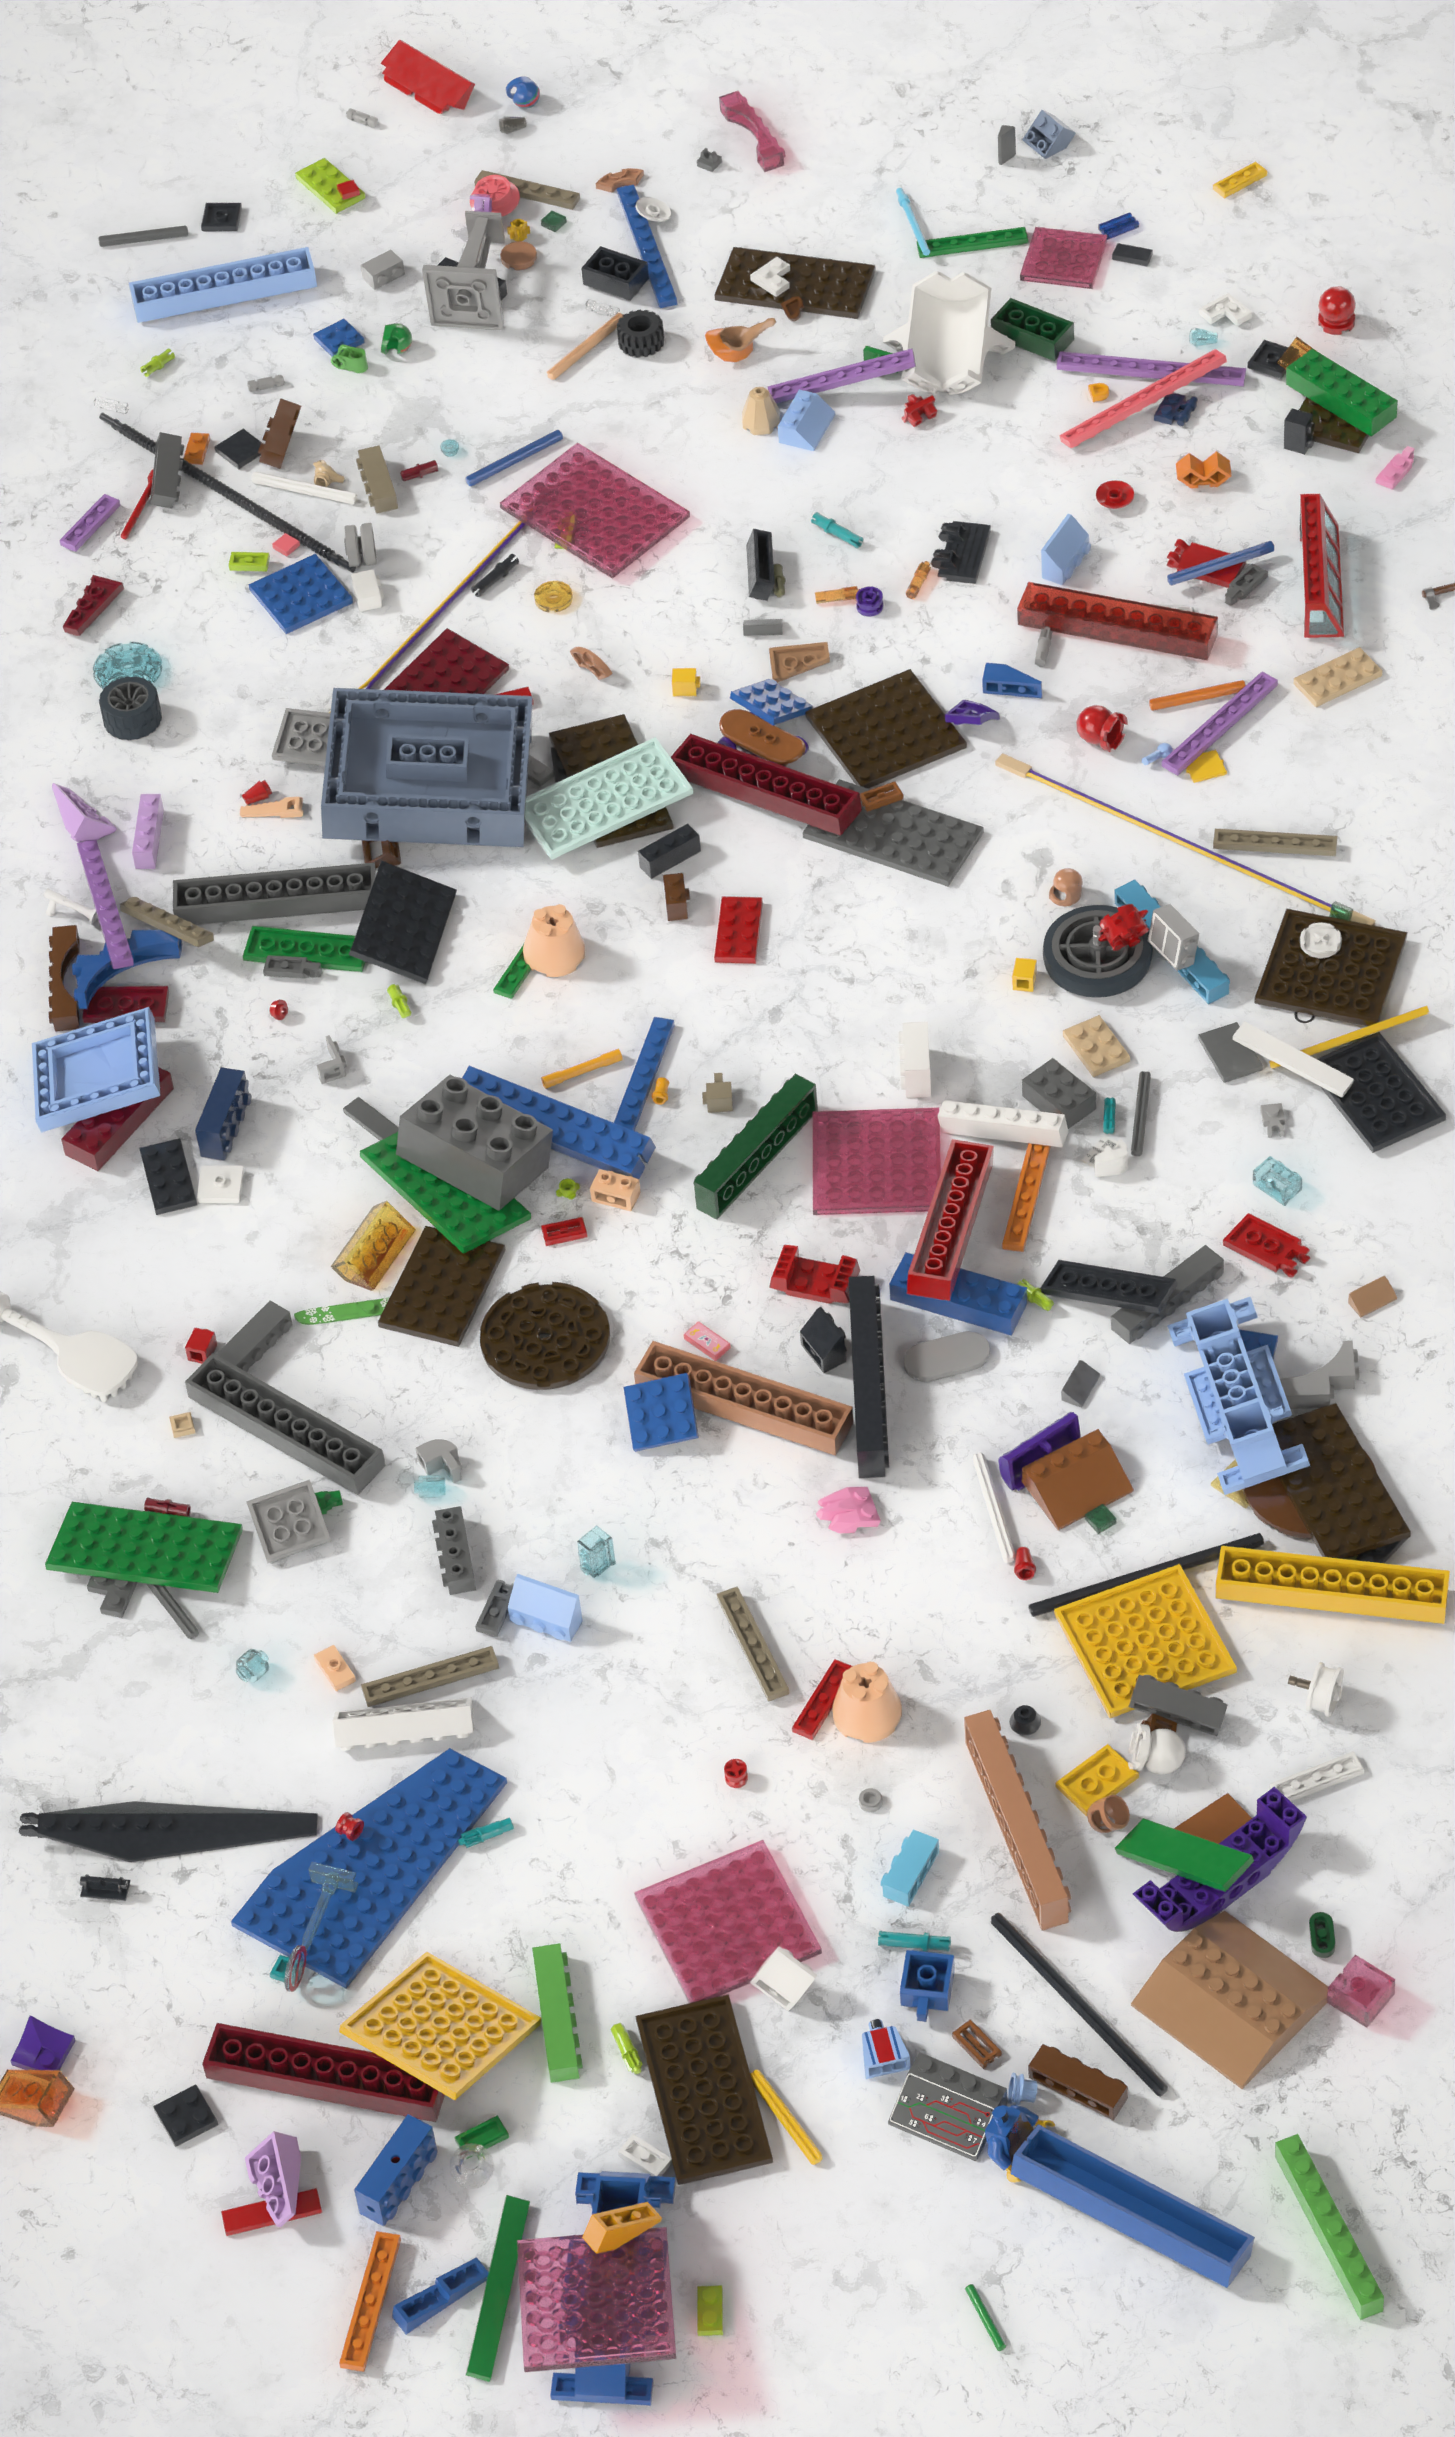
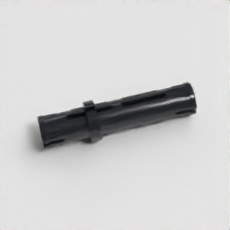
M510 554L502 563H497L489 574L471 587L472 593L478 590L475 596L480 597L501 577H506L509 574L508 571L519 564L518 558L512 561L516 555Z

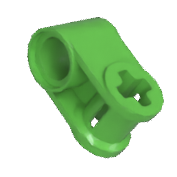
M340 345L338 353L331 358L332 365L338 369L355 373H363L368 369L366 353L362 348Z

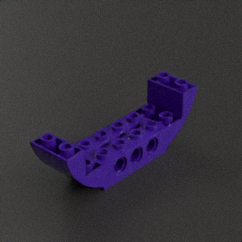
M1274 1786L1257 1799V1815L1219 1843L1220 1845L1250 1854L1254 1860L1226 1892L1177 1875L1161 1888L1150 1880L1136 1890L1133 1896L1169 1930L1174 1932L1191 1930L1218 1915L1268 1877L1298 1838L1307 1816Z

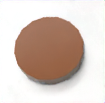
M512 242L501 250V262L508 269L511 267L514 270H524L534 264V261L537 259V252L530 243Z

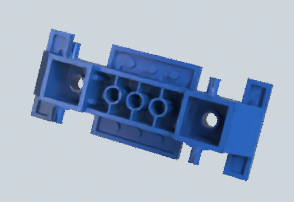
M578 2172L575 2192L576 2204H591L592 2214L648 2202L653 2208H661V2203L674 2204L676 2179L675 2177L651 2176L649 2173ZM645 2231L615 2250L596 2254L584 2239L570 2238L559 2320V2337L575 2340V2374L553 2372L551 2400L651 2406L653 2378L629 2377L633 2342L645 2343L646 2337H659L669 2249L668 2243L645 2242Z

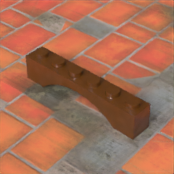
M77 925L52 927V936H49V945L52 948V951H49V960L52 963V966H49V976L52 978V981H49V991L52 993V996H49V1007L52 1008V1011L48 1012L49 1023L54 1025L55 1032L76 1030L80 1028L78 1004L65 989L64 977L72 961L80 954V937Z

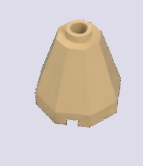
M755 387L749 392L742 411L743 429L747 430L748 428L753 435L771 434L773 428L776 426L778 428L780 423V409L769 390L764 387Z

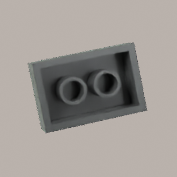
M1054 1058L1022 1079V1096L1041 1112L1065 1114L1068 1129L1096 1110V1092Z

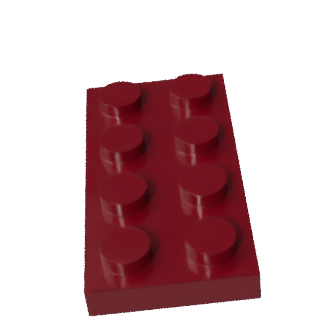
M100 987L91 998L88 1008L83 1010V1023H99L147 1007L150 1008L155 1022H165L169 987Z

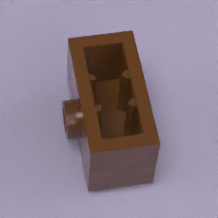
M683 873L663 875L668 921L688 919L686 901L690 900L689 888H685Z

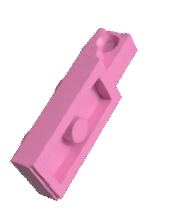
M1407 446L1402 454L1398 453L1376 477V483L1393 490L1412 468L1415 449Z

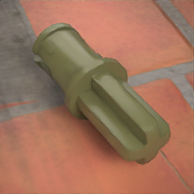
M777 563L773 564L775 582L773 591L774 595L780 598L782 595H785L784 584L786 579L783 576V566Z

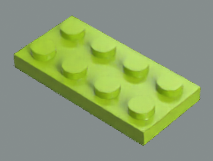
M322 158L295 173L296 179L335 214L365 199V193L360 188V195L345 200L342 199L337 190V184L349 181L350 179L326 158Z

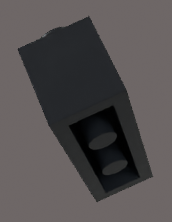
M687 823L638 851L640 868L652 879L701 852L699 834Z

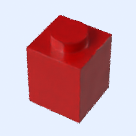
M194 1327L185 1346L188 1361L202 1364L215 1352L217 1347L215 1332Z

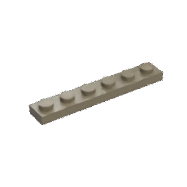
M481 170L474 181L475 186L479 180L486 176L501 174ZM501 175L518 188L520 198L571 210L575 208L580 200V193Z
M1215 828L1213 849L1336 856L1338 836Z
M131 897L127 901L120 903L121 912L196 947H201L214 941L212 932L192 924L177 915H173L164 909H160L151 903H147L138 897Z
M738 1586L717 1593V1600L768 1702L788 1695L789 1688Z
M489 1646L361 1684L367 1707H371L499 1669V1664L493 1647Z

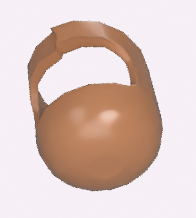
M1071 868L1059 870L1054 876V885L1049 891V899L1059 906H1071L1080 900L1083 885L1082 877L1079 872ZM1056 889L1064 892L1066 899L1059 900L1053 892Z
M1110 1795L1091 1804L1087 1813L1090 1826L1099 1833H1109L1123 1829L1127 1826L1130 1817L1126 1802L1117 1795ZM1108 1816L1111 1817V1818H1113V1819L1115 1820V1823H1113V1822L1108 1818ZM1106 1825V1827H1108L1109 1829H1103V1828H1100V1827H1103V1826Z

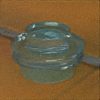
M452 439L445 440L440 445L441 452L448 457L454 456L459 450V443Z

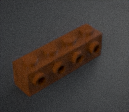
M1042 2044L1028 2065L1029 2079L1037 2081V2083L1113 2121L1128 2099V2086L1123 2081L1105 2075L1098 2068H1091L1083 2064L1078 2058L1063 2054L1056 2047Z

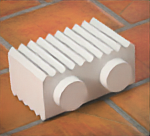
M374 569L351 574L359 611L381 608V600H384V593L382 588H378L381 587L379 575L375 576Z

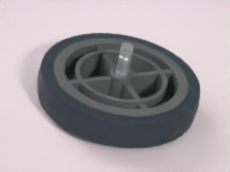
M1089 905L1073 909L1057 918L1046 932L1043 943V960L1046 971L1051 979L1061 988L1080 996L1100 998L1121 994L1136 986L1146 976L1150 968L1153 948L1148 942L1149 931L1140 937L1141 941L1139 944L1130 947L1128 944L1120 950L1114 951L1108 940L1099 942L1098 939L1103 934V932H1100L1102 928L1099 924L1107 914L1111 917L1119 912L1117 907Z

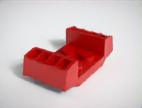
M784 1245L771 1277L769 1288L785 1292L789 1296L828 1304L833 1302L849 1303L848 1277L858 1276L861 1270L857 1259L842 1255L839 1264L836 1265L799 1257L798 1246Z

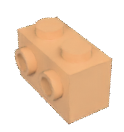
M599 1169L590 1187L591 1200L593 1202L627 1211H632L641 1193L639 1179Z

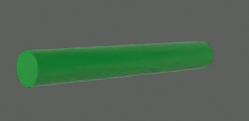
M974 2284L966 2286L965 2291L997 2351L1004 2350L1006 2345Z

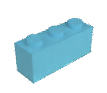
M914 1829L909 1837L906 1836L904 1838L901 1852L899 1855L894 1856L889 1873L883 1875L880 1884L883 1888V1897L908 1907L939 1854V1839Z

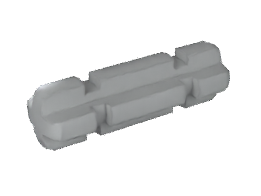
M352 108L346 112L348 119L368 125L369 127L375 128L379 123L378 118L370 117V115L360 111L356 112Z
M276 375L275 378L271 376L257 379L258 381L251 380L247 383L249 391L253 392L257 391V389L273 388L274 385H277V387L283 386L284 378L282 375Z

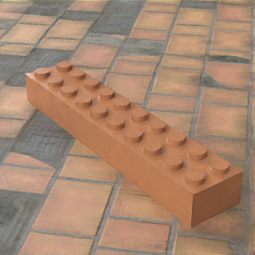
M652 1341L634 1371L635 1384L687 1373L690 1379L695 1409L835 1456L854 1424L852 1406L656 1341Z
M991 1710L964 1717L965 1744L1041 1931L1069 1923L1068 1913L1071 1912V1907L1068 1900H1071L1070 1891L1061 1882L1063 1880L1061 1869L1054 1865L1055 1856L1052 1848H1047V1836L1044 1829H1040L1038 1826L1040 1822L1037 1811L1031 1809L1032 1801L1028 1791L1024 1792L1023 1790L1024 1781L1020 1772L1016 1773V1761L1013 1754L1009 1755L1007 1751L1009 1746L1006 1736H1001L1000 1734L1001 1725L998 1717L994 1718Z

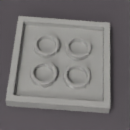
M286 708L272 752V759L325 766L330 713Z
M310 1480L246 1501L267 1563L331 1542Z

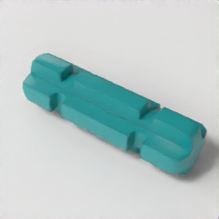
M1113 1097L1104 1099L1103 1132L1105 1134H1113L1115 1132L1116 1100Z

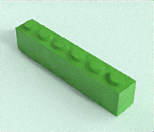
M560 1943L532 1947L550 2081L553 2083L579 2079L578 2069H582L583 2065L581 2054L576 2055L575 2049L580 2048L578 2033L573 2034V2028L577 2027L575 2013H570V2007H574L572 1992H567V1987L571 1986L570 1973L564 1971V1967L569 1966L567 1952H562Z

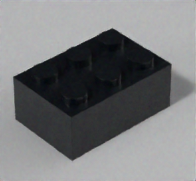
M602 246L595 251L581 268L583 285L629 301L649 280L648 263L646 261Z

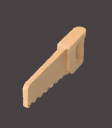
M285 797L280 802L275 801L268 804L258 803L257 805L241 806L240 816L302 817L303 798Z

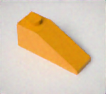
M648 2202L592 2214L582 2238L596 2254L615 2250L661 2222L662 2217Z

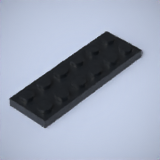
M1058 1260L1040 1289L1044 1295L1160 1314L1177 1287V1282L1174 1278Z

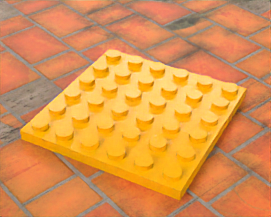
M1180 1564L1054 1609V1614L1109 1718L1135 1710L1128 1706L1139 1675H1151L1157 1681L1163 1683L1172 1682L1181 1689L1189 1690L1237 1673L1234 1661Z
M425 1952L340 2024L339 2032L446 2096L456 2100L541 2025V2017L431 1953Z

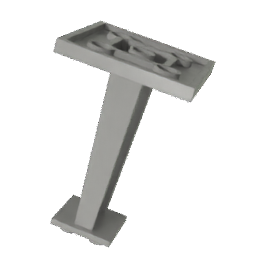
M465 211L468 241L457 267L423 265L422 268L431 326L503 330L504 320L496 269H485L491 243H505L501 213Z

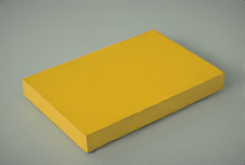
M1107 1744L1055 1782V1787L1087 1817L1088 1809L1092 1803L1104 1797L1118 1794L1139 1778V1772L1129 1769L1128 1762Z

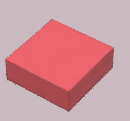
M285 533L272 545L273 549L288 556L300 546V543Z

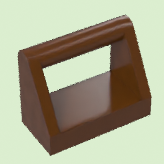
M362 840L364 863L375 862L376 868H379L381 860L392 865L401 864L399 842L381 841L383 854L372 860L370 842L377 841Z

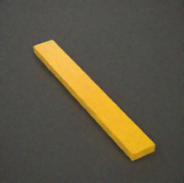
M1427 1006L1300 1051L1311 1056L1429 1014V1009ZM1272 1060L1269 1061L1272 1069L1281 1066Z

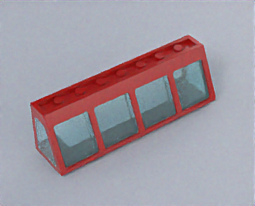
M1300 494L1299 529L1303 553L1305 599L1304 638L1344 637L1339 524L1321 494Z

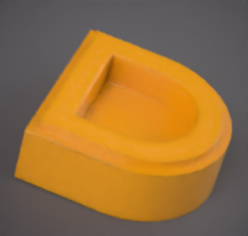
M1095 383L1088 385V391L1093 402L1108 398L1109 387L1106 384Z

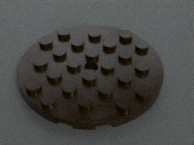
M539 1282L521 1286V1290L512 1294L510 1292L506 1293L490 1307L480 1327V1347L488 1367L504 1381L518 1387L533 1390L560 1388L581 1380L600 1364L610 1343L608 1317L599 1305V1301L585 1290L561 1282H552V1284L539 1285ZM549 1333L551 1337L548 1336L540 1339L541 1334Z

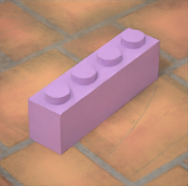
M141 794L132 849L135 869L156 868L164 813L161 794Z

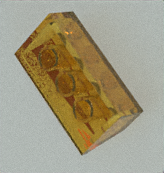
M388 1201L377 1204L369 1211L330 1267L346 1282L373 1291L416 1229Z

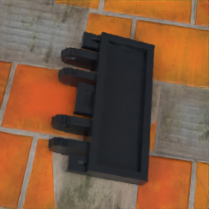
M953 521V523L944 522L941 526L942 532L940 531L938 537L941 541L947 542L945 549L934 551V558L930 564L932 567L939 569L938 577H944L946 581L976 584L991 533V525Z

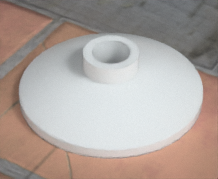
M644 197L636 202L637 212L650 221L663 222L671 216L670 208L658 199Z

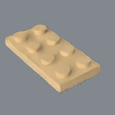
M1359 647L1295 677L1293 684L1315 707H1318L1381 677L1382 670Z

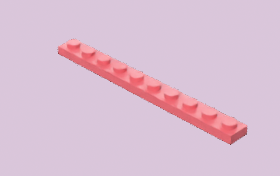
M1214 349L1059 435L1061 442L1070 448L1080 445L1085 440L1093 438L1096 434L1109 429L1112 425L1125 420L1130 415L1140 412L1143 408L1156 403L1159 399L1172 394L1175 390L1188 385L1193 380L1203 377L1211 370L1219 368L1227 362L1226 355Z

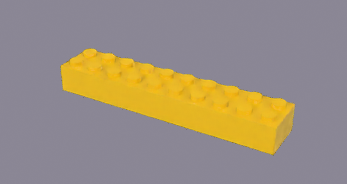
M1221 1546L1216 1577V1599L1444 1624L1450 1571Z

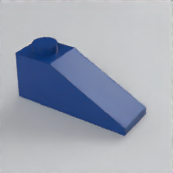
M985 664L982 678L983 693L1042 698V681L1006 664Z

